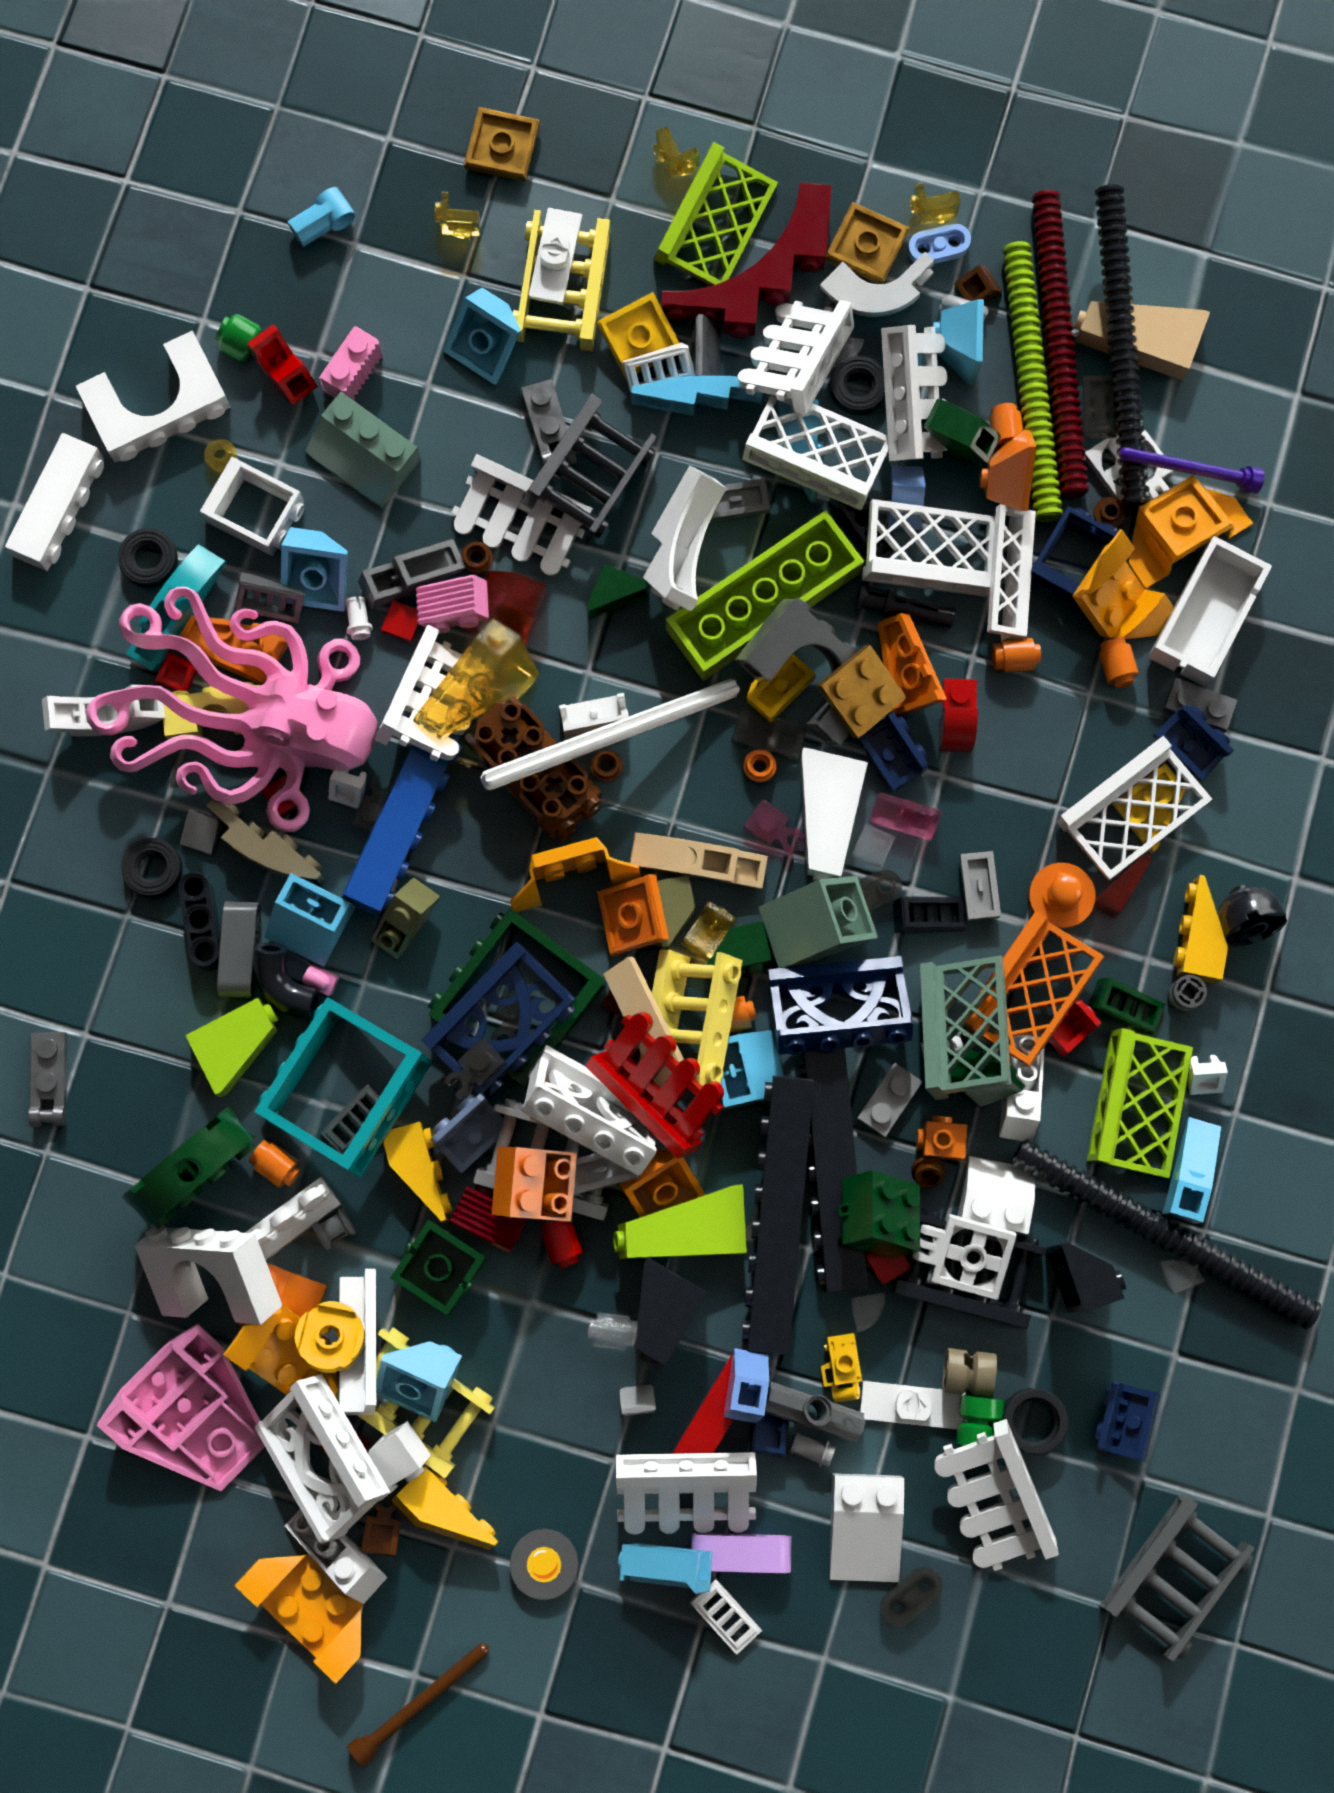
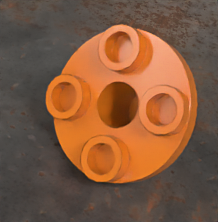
M1060 862L1044 867L1035 875L1029 887L1028 898L1033 914L1036 911L1045 916L1049 923L1059 929H1067L1082 923L1090 915L1095 904L1096 893L1091 878L1084 870L1076 865Z

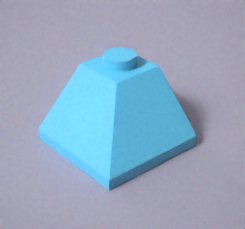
M483 287L465 297L443 348V352L494 385L498 383L521 331L509 304Z
M982 299L942 310L939 321L933 322L932 326L935 327V333L942 334L945 339L944 351L937 354L968 385H975L983 361L984 300Z
M290 527L281 545V584L305 592L302 606L344 612L346 608L348 551L323 532ZM287 598L286 603L293 604L294 599Z
M431 1341L384 1354L380 1361L376 1380V1395L436 1422L457 1375L462 1355L455 1353L452 1348L446 1345H437Z

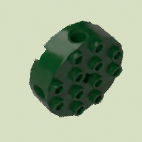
M229 1106L147 1173L122 1198L141 1216L148 1228L154 1225L158 1230L176 1215L172 1208L177 1204L184 1208L204 1191L200 1186L204 1181L211 1185L230 1169L226 1164L230 1159L235 1156L240 1161L255 1148L252 1141L256 1137L245 1129L238 1120L236 1113Z

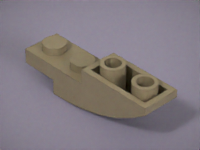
M212 799L206 805L229 828L221 836L223 841L245 859L270 873L286 879L292 873L312 884L321 885L325 881L319 873L323 868L310 855H307L305 858L301 857L295 851L299 846L287 834L283 833L279 837L272 830L263 840L262 837L265 833L252 821L246 825L238 817L242 812L234 804L227 805Z

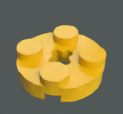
M328 1301L318 1304V1307L302 1315L296 1326L295 1343L302 1360L311 1368L325 1373L345 1371L353 1366L364 1349L365 1330L361 1319L351 1307L344 1303ZM330 1329H335L336 1336L339 1337L338 1341L333 1342L332 1345H326V1341L321 1339L322 1334H328Z

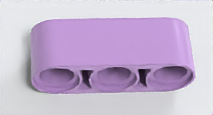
M725 1533L691 1534V1549L713 1552L711 1571L791 1572L792 1536Z

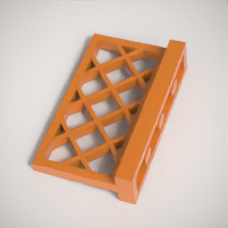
M1036 911L1003 957L1006 996L1010 991L1024 989L1027 1003L1024 1006L1007 1009L1008 1038H1010L1011 1043L1009 1045V1055L1028 1067H1031L1104 960V955L1049 923L1045 916ZM1051 933L1062 940L1064 951L1044 955L1042 944ZM1067 944H1069V945H1071L1072 947H1074V949H1069V950H1068V949H1067ZM1040 950L1041 956L1034 957L1036 952ZM1084 953L1093 959L1087 969L1072 971L1069 956ZM1066 957L1069 973L1049 977L1046 961ZM1042 962L1046 978L1026 982L1024 970L1028 964ZM995 970L985 983V986L995 977ZM1021 976L1022 983L1015 984ZM1081 977L1078 983L1075 985L1074 978ZM1070 979L1073 990L1069 996L1054 999L1051 983ZM1047 984L1050 1000L1030 1004L1027 988ZM989 995L977 1010L989 1017L997 1008V1000ZM1063 1004L1057 1012L1055 1005ZM1052 1006L1054 1018L1050 1024L1035 1027L1032 1010ZM1028 1011L1032 1027L1012 1031L1009 1015ZM974 1013L963 1025V1028L974 1034L985 1021ZM987 1031L982 1038L994 1045L999 1039V1034L993 1035ZM1044 1031L1038 1040L1037 1032ZM1033 1033L1035 1046L1027 1056L1015 1048L1013 1037Z

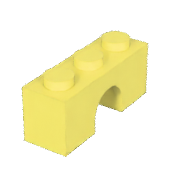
M245 682V683L250 684V685H253V686H260V685H254L253 682ZM212 686L203 688L200 693L189 694L188 691L172 692L181 701L207 711L242 714L249 710L246 703L241 699L225 694ZM164 705L165 718L163 719L164 735L167 740L182 734L203 736L201 725L183 719Z

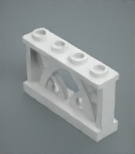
M546 1045L529 1069L528 1077L530 1079L522 1112L634 1174L641 1175L656 1154V1137L587 1067Z
M322 1374L296 1381L290 1387V1392L262 1421L255 1425V1430L319 1543L324 1544L343 1537L374 1504L383 1500L390 1493ZM298 1406L302 1410L300 1415L294 1411ZM285 1419L292 1420L297 1425V1428L289 1427ZM310 1441L316 1445H322L330 1458L329 1473L331 1480L323 1478L314 1472L310 1464ZM347 1494H350L355 1502L351 1507ZM338 1500L340 1503V1516H338L336 1510L338 1507Z

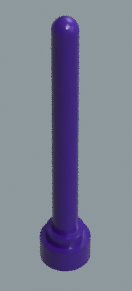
M1124 447L1119 451L1120 459L1236 483L1237 487H1240L1243 492L1257 494L1264 484L1265 475L1261 468L1247 466L1240 470H1234Z

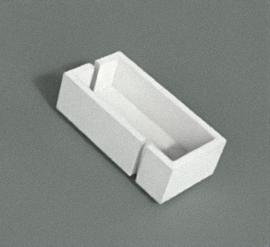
M1213 536L1198 560L1148 658L1173 671L1177 666L1182 668L1180 675L1206 688L1218 672L1272 565Z

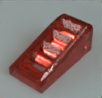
M1147 853L1141 856L1098 896L1094 902V907L1112 918L1117 917L1151 863L1152 856Z

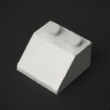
M968 1156L958 1216L1016 1232V1235L1024 1236L1029 1234L1035 1201V1177L1031 1176V1171L1029 1170L1026 1172L1022 1171V1166L1015 1167L1008 1163Z

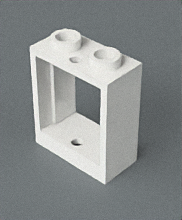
M231 457L201 508L200 513L205 522L273 556L277 548L281 549V545L292 522H297L302 516L305 505L303 504L304 500L300 491ZM244 480L288 502L267 540L223 518Z

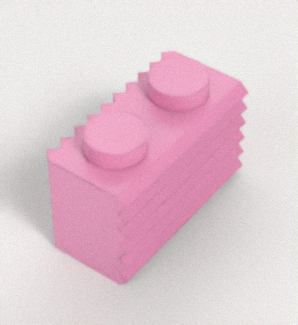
M354 326L319 377L323 390L334 398L340 392H343L354 400V395L358 394V390L362 389L361 385L365 384L366 379H369L368 375L372 374V369H376L375 364H379V359L383 358L378 339Z
M476 575L416 588L418 623L423 627L430 625L440 630L438 634L450 632V627L454 626L463 628L476 627L479 625L478 621L489 619L487 581Z

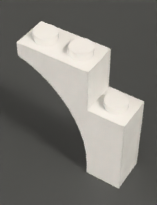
M690 465L651 533L660 541L658 545L660 548L643 578L652 586L650 591L661 597V601L675 610H679L681 606L692 611L698 602L696 566L701 544L712 515L727 488L715 478Z

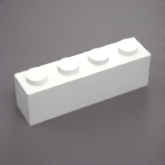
M65 433L61 434L5 545V548L13 557L47 572L51 564L57 562L65 536L70 535L76 523L75 516L79 508L85 506L89 499V488L94 478L97 479L103 471L104 458L97 447Z

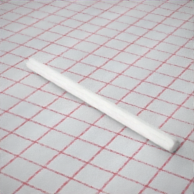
M734 679L722 681L483 771L480 777L481 782L486 790H493L735 698L740 692V688Z

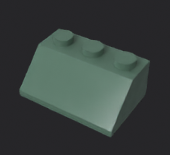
M343 392L337 395L320 416L305 450L308 456L380 509L385 506L421 461L417 446Z

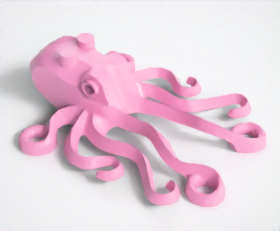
M176 587L169 590L165 597L164 608L170 618L174 620L181 619L182 613L176 608L175 602L180 597H186L190 602L203 638L214 654L224 661L233 664L256 666L264 671L267 676L266 682L260 686H253L220 673L211 663L206 653L192 641L176 635L162 634L160 615L152 607L141 603L128 606L120 616L118 624L123 638L132 645L143 649H173L179 651L188 658L197 672L210 686L225 694L241 699L246 703L249 710L242 714H225L203 710L181 701L172 692L161 686L152 685L136 686L100 694L88 704L85 714L89 726L101 735L118 734L128 725L130 718L129 708L132 701L156 699L183 719L208 728L238 732L245 739L242 749L230 751L203 736L182 734L174 736L135 760L128 762L122 758V751L126 747H134L137 744V740L132 736H124L115 741L110 753L112 763L120 771L136 772L169 754L183 749L195 750L215 763L226 767H257L258 772L249 781L231 791L220 787L208 768L196 761L185 763L177 770V785L185 793L191 795L197 793L196 786L190 785L186 780V776L189 773L196 772L200 776L205 791L213 800L232 805L245 802L266 787L277 769L282 768L287 774L286 784L269 799L266 812L269 822L276 829L283 832H295L306 824L310 813L308 800L299 790L304 767L348 771L363 765L367 760L377 735V719L369 706L363 701L332 691L335 682L349 680L356 675L360 667L359 652L351 642L344 639H333L325 644L317 657L321 679L315 686L308 685L306 649L302 638L291 625L274 620L264 622L249 631L244 630L240 625L242 619L251 618L254 620L258 617L257 611L252 609L236 611L229 621L231 631L238 639L244 641H252L271 634L283 637L290 649L293 670L288 671L276 659L266 653L253 649L231 647L224 643L218 637L199 595L194 590L188 587ZM142 615L148 618L150 628L146 633L132 631L130 621L135 616ZM337 651L346 653L349 658V664L343 669L333 668L329 661V656ZM104 705H111L117 710V719L110 724L100 722L97 716L98 710ZM283 801L293 802L298 808L297 816L292 820L283 819L278 811L280 803Z

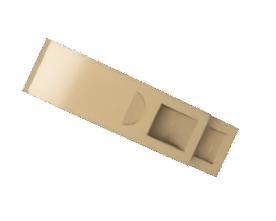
M635 833L630 863L645 869L762 889L768 856L709 843Z

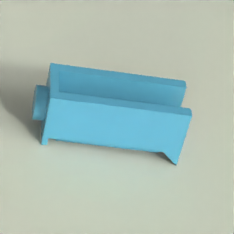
M641 1543L622 1544V1551L618 1557L620 1580L684 1588L690 1587L695 1594L710 1592L713 1552Z

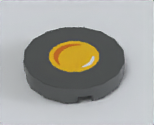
M544 1528L533 1530L518 1541L512 1550L509 1565L511 1577L520 1591L530 1598L548 1600L557 1598L568 1591L576 1579L579 1561L577 1550L569 1538L558 1531Z

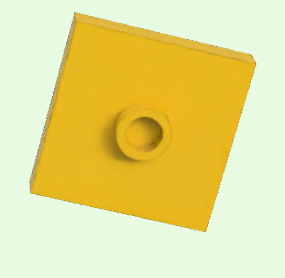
M654 292L596 322L625 379L622 361L679 343ZM653 362L648 363L649 368L653 366ZM640 365L635 366L636 373H641Z

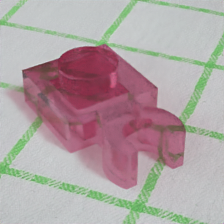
M764 799L743 827L769 846L772 845L775 839L778 840L782 850L790 855H793L795 849L788 844L787 839L794 836L803 841L805 838V834L800 829L787 828L785 825L790 818Z

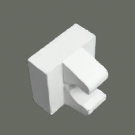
M334 770L330 777L328 799L360 809L364 801L367 773L362 771L360 776L357 777L349 774V770Z
M1210 1055L1209 1063L1199 1064L1197 1056H1193L1190 1062L1187 1083L1190 1095L1223 1093L1228 1073L1225 1062H1220L1217 1056Z

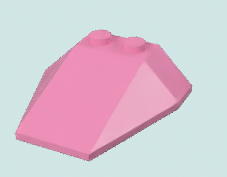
M198 1323L170 1339L120 1389L97 1423V1426L122 1449L219 1491H222L265 1448L255 1430V1425L260 1419L230 1360L223 1355L225 1352L223 1347Z

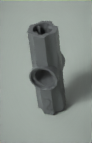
M769 1382L765 1407L766 1414L793 1422L803 1430L814 1429L852 1443L858 1442L866 1422L864 1413L830 1402L823 1395L816 1394L812 1396L774 1382ZM809 1404L816 1409V1420L811 1419L808 1414Z

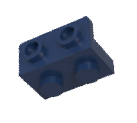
M1186 704L1180 707L1152 736L1156 740L1164 736L1172 745L1170 749L1199 782L1224 757L1229 756L1234 750L1229 745V738L1218 729L1213 730L1205 722L1207 717L1199 708L1195 706L1190 707Z
M893 711L859 739L857 738L892 793L924 774L928 768L927 761L929 760L924 748L920 744L915 745L910 738L911 730L906 721L901 716L897 718Z
M1113 1381L1111 1388H1107L1103 1399V1407L1106 1408L1103 1422L1100 1421L1096 1429L1095 1440L1098 1442L1097 1448L1145 1462L1161 1394Z

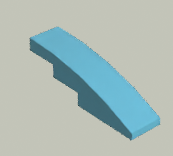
M689 376L663 379L633 386L631 390L632 405L694 416L696 404L728 410L730 398L761 404L763 393L757 391L754 395L747 394L746 389L739 386L738 377Z

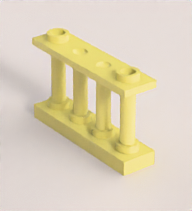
M534 210L533 222L527 221L525 240L529 241L519 311L513 310V315L521 329L517 342L524 343L526 328L574 334L575 338L580 339V350L593 352L597 328L596 322L598 321L611 234L610 220L597 218L596 230L590 229V232L579 231L577 244L588 245V249H593L591 259H586L585 262L574 260L572 262L570 273L583 275V278L588 279L587 289H581V292L566 290L564 303L578 304L579 308L584 309L583 318H577L575 322L528 315L530 305L528 295L536 264L539 240L542 237L544 228L542 226L541 211Z
M660 949L652 995L676 1043L700 1045L697 1059L700 1065V1073L696 1080L702 1086L712 1081L721 1084L738 983L741 977L742 960L722 952H717L715 965L690 964L691 957L672 950ZM687 977L712 979L709 998L684 997ZM681 1010L706 1012L703 1031L678 1030Z
M392 1327L390 1332L386 1329H381L378 1333L387 1342L376 1356V1380L380 1361L384 1354L410 1347L406 1344L409 1338L394 1327ZM454 1379L448 1396L455 1389L469 1399L470 1402L440 1445L436 1444L434 1448H431L422 1441L425 1437L423 1432L432 1420L418 1415L411 1425L431 1454L424 1464L444 1478H447L456 1466L450 1461L453 1457L451 1452L478 1413L483 1409L488 1414H492L495 1409L490 1404L493 1399L490 1395L478 1387L472 1391L456 1379ZM338 1390L334 1396H335V1398L337 1399V1401L339 1402V1390ZM388 1400L384 1405L380 1404L378 1408H375L374 1415H358L384 1435L400 1426L394 1421L397 1417L395 1412L400 1406Z

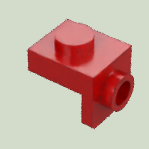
M1078 999L1074 1002L1048 1042L1064 1057L1089 1033L1099 1027L1101 1022L1096 1017L1094 1011L1088 1005H1085L1081 999Z

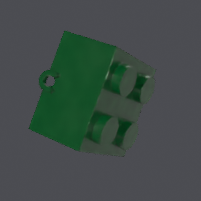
M874 1170L843 1178V1203L838 1208L839 1216L843 1217V1245L889 1259L920 1252V1185ZM843 1209H848L847 1213H843Z
M428 1220L414 1242L410 1241L403 1251L405 1256L390 1278L445 1315L451 1316L463 1296L467 1294L474 1279L488 1258Z

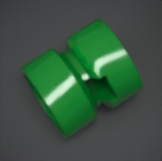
M961 1395L959 1415L964 1419L962 1423L958 1424L956 1444L968 1445L978 1441L977 1434L983 1432L986 1433L987 1438L995 1435L993 1423L1003 1420L1005 1400Z

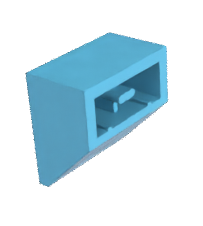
M290 873L274 903L264 938L283 945L288 950L324 967L349 921L354 907L350 902Z
M773 1030L743 1033L729 1037L723 1067V1078L721 1080V1085L724 1089V1096L721 1100V1104L724 1107L723 1111L763 1102L765 1082H772L773 1075L784 1076Z

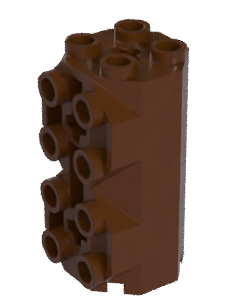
M514 695L509 697V702H498L473 725L476 729L473 737L469 732L464 737L465 744L488 769L557 744L544 729V724ZM575 758L503 785L551 840L559 838L562 842L567 840L577 830L575 825L583 818L586 820L591 819L602 808L599 805L602 792L588 778L587 771Z

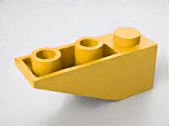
M1199 875L1193 880V883H1188L1185 891L1184 901L1188 902L1189 906L1187 915H1182L1179 934L1183 935L1182 946L1176 948L1173 966L1178 967L1176 974L1178 977L1195 975L1203 982L1216 984L1223 980L1228 945L1204 875Z
M419 1121L391 1129L383 1141L389 1166L441 1222H449L447 1214L452 1213V1207L448 1193L441 1194L438 1181L444 1180L439 1160H432L430 1148L435 1147V1145L430 1141L433 1137L430 1127L424 1129L423 1124Z
M426 1466L424 1467L425 1470L418 1477L411 1480L392 1500L400 1511L417 1527L490 1550L498 1542L493 1537L496 1534L494 1529L485 1520L481 1519L478 1521L469 1512L472 1509L470 1504L461 1495L456 1494L454 1496L445 1487L447 1485L446 1479L433 1469L430 1471Z

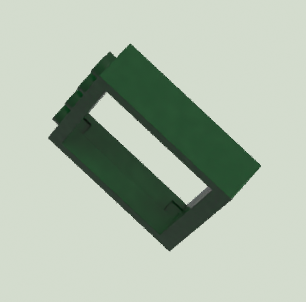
M509 909L506 914L500 912L489 927L493 931L484 941L480 938L469 952L472 958L466 966L459 965L449 978L452 984L443 994L439 991L428 1005L431 1009L428 1015L436 1023L445 1016L446 1010L512 925L585 978L588 982L576 996L577 1001L573 1005L576 1011L563 1024L559 1020L550 1030L552 1036L540 1048L537 1047L520 1071L518 1070L514 1073L510 1070L506 1074L507 1077L526 1090L530 1079L528 1077L529 1069L546 1045L555 1050L558 1049L606 986V980L523 917ZM475 1050L474 1052L479 1055L482 1051ZM486 1060V1061H488L490 1064H492V1065L494 1066V1064H493V1062H492L491 1060Z

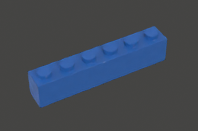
M423 720L421 723L439 733L442 728L426 720ZM450 732L448 737L458 743L461 735H455ZM411 744L342 893V899L375 916L382 909L387 910L395 895V892L391 891L395 879L402 880L409 865L404 859L409 849L415 851L423 834L418 831L422 820L429 821L436 806L431 800L435 791L442 792L449 778V774L445 773L449 761L452 763L456 762L463 747L462 745L458 744L459 751L454 759L444 760L439 757L436 762L429 758L431 753Z

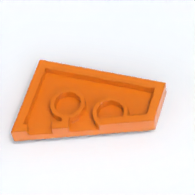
M900 613L878 622L883 664L907 697L892 710L896 717H903L947 701L910 614Z
M190 616L179 635L180 637L186 638L198 645L206 653L211 663L259 685H263L266 682L267 676L260 668L251 665L233 664L224 661L214 654L207 646L195 616ZM209 617L218 637L231 647L257 650L268 654L278 662L288 647L285 639L275 634L263 636L252 641L238 639L231 631L230 620ZM252 623V625H240L244 630L249 631L260 624Z

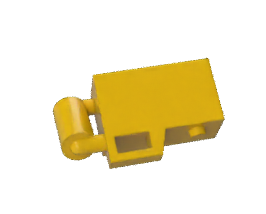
M854 1333L826 1337L827 1345H824L825 1352L828 1351L830 1362L820 1366L823 1386H831L832 1397L836 1403L858 1400L860 1398L859 1382L862 1381ZM831 1368L833 1382L827 1383L825 1369ZM852 1383L850 1387L838 1388L837 1386Z

